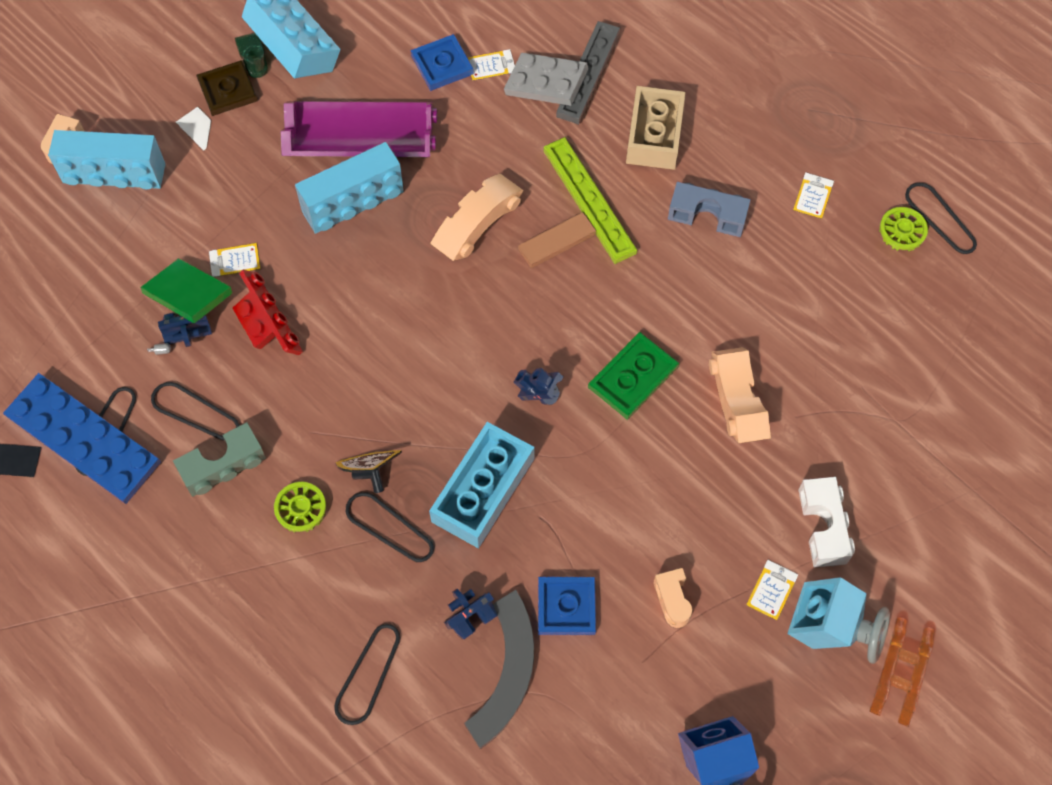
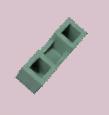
M247 422L223 434L227 443V451L222 458L214 461L207 460L201 455L199 449L196 448L173 460L192 497L209 492L214 485L230 481L236 477L237 473L245 469L255 468L262 460L266 459L260 444Z

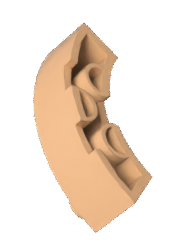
M502 174L494 175L482 182L484 187L476 193L471 190L458 203L460 207L458 212L451 218L447 217L430 244L453 261L467 258L472 253L475 242L483 232L499 217L515 210L521 201L519 197L523 190Z
M743 347L713 351L712 359H709V370L711 375H715L729 436H733L738 443L771 438L768 411L762 405L760 398L755 397L750 388L754 387V379L749 351Z

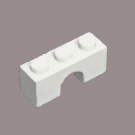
M836 477L803 480L798 490L803 515H818L826 521L828 526L826 531L814 532L809 540L814 568L847 564L855 553L853 539L848 537L849 517L847 512H843L841 502L844 499L842 487L838 486Z

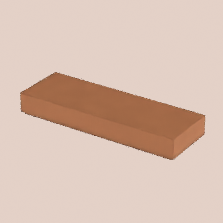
M582 212L518 245V250L532 269L595 236L596 230Z

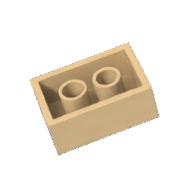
M642 86L636 87L626 164L675 170L685 92Z

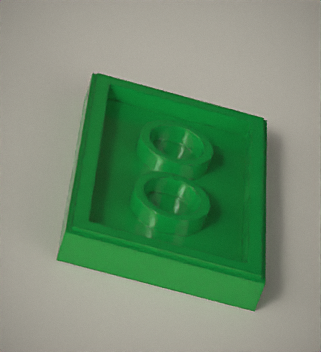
M179 258L140 287L145 296L192 323H196L232 294L229 285Z
M639 332L588 383V388L628 420L677 370L680 363Z

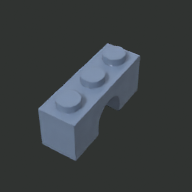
M677 182L669 208L668 220L692 225L693 219L698 213L710 212L718 220L716 232L741 237L751 199L740 195L722 193L716 189L697 187L691 183Z

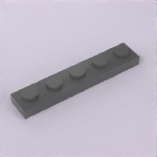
M600 21L597 22L580 59L581 62H587L588 71L572 106L559 105L556 112L557 118L579 125L619 36V27Z

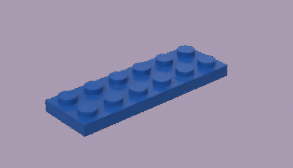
M40 373L32 379L3 412L8 419L125 504L128 503L161 463L159 458Z

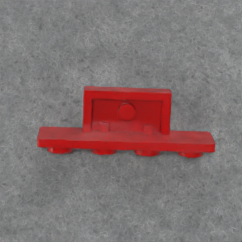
M241 270L239 274L250 292L232 309L253 346L257 349H262L276 336L285 352L300 355L303 352L299 345L300 341L288 327L287 318L278 310L275 304L276 299L264 286L265 281L263 277L257 272Z

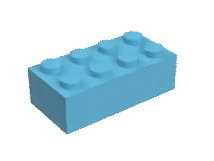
M297 0L246 1L242 18L294 79L333 71L341 49Z
M54 130L48 153L61 181L69 185L87 184L96 187L105 185L118 188L140 187L142 189H161L166 163L154 135Z
M386 142L295 184L301 211L315 234L320 231H326L333 225L343 220H349L356 214L366 209H372L379 203L387 199H393L404 192L400 163Z
M486 422L430 509L431 522L479 549L534 461V446Z

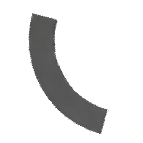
M516 590L493 603L505 641V659L500 680L486 704L464 723L479 749L493 741L506 728L523 702L532 675L534 662L532 627L524 603Z

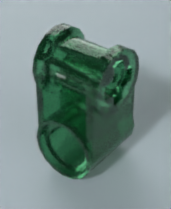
M255 32L235 37L240 57L243 59L249 76L260 78L266 75L268 65L264 57L261 39Z

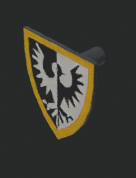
M402 450L364 454L335 462V464L342 471L352 472L351 475L354 480L371 479L374 493H380L384 491L380 468L400 455Z

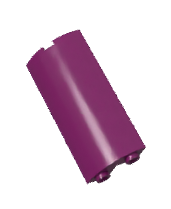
M287 101L284 103L285 128L281 130L282 156H356L386 142L395 157H430L431 150L436 151V136H432V123H437V108H433V102Z

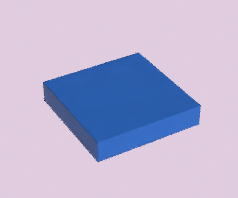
M454 34L411 50V57L430 91L474 74L473 67Z
M538 577V635H595V577Z

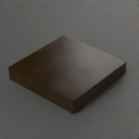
M242 60L196 75L212 116L258 101Z

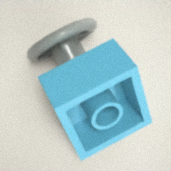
M841 577L804 582L787 634L812 649L849 647L856 641L868 644L867 659L869 663L874 664L878 661L884 647L889 627L890 611L888 608L882 607L878 611L874 623H872V621L863 619L867 593Z

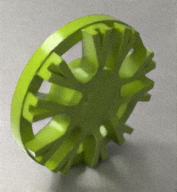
M896 207L887 211L879 226L883 242H886V245H891L892 249L895 248L897 251L899 249L908 250V252L915 250L924 242L928 233V226L923 216L907 207ZM900 213H904V218H901ZM893 214L897 221L891 220L889 216ZM912 215L917 220L915 222H912L908 219V217ZM887 232H892L893 234L888 236ZM914 233L922 234L921 239L916 237ZM903 240L906 244H901L900 241Z
M295 482L287 485L279 492L274 502V513L278 522L284 528L294 533L313 530L316 525L322 522L326 511V501L323 493L318 487L308 482ZM299 488H303V495H299ZM310 489L316 492L312 498L308 499L306 497ZM290 490H293L295 494L292 499H288L285 496ZM321 500L320 503L311 505V503ZM280 501H281V502H284V503H288L289 505H288V506L280 505ZM320 509L318 516L312 514V510ZM282 511H290L284 518H281L279 514ZM310 516L313 521L309 523L306 517ZM292 517H295V518L293 519V521L291 522V524H288V522L290 521V519H291ZM304 520L305 525L297 526V522Z

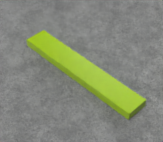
M564 137L544 146L543 151L581 212L584 213L595 228L596 236L613 263L616 264L636 255V247L567 139Z

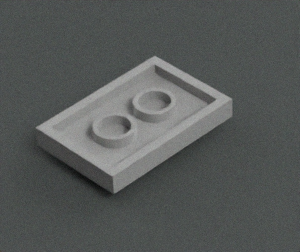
M521 53L504 87V91L508 96L572 106L588 71L587 62Z

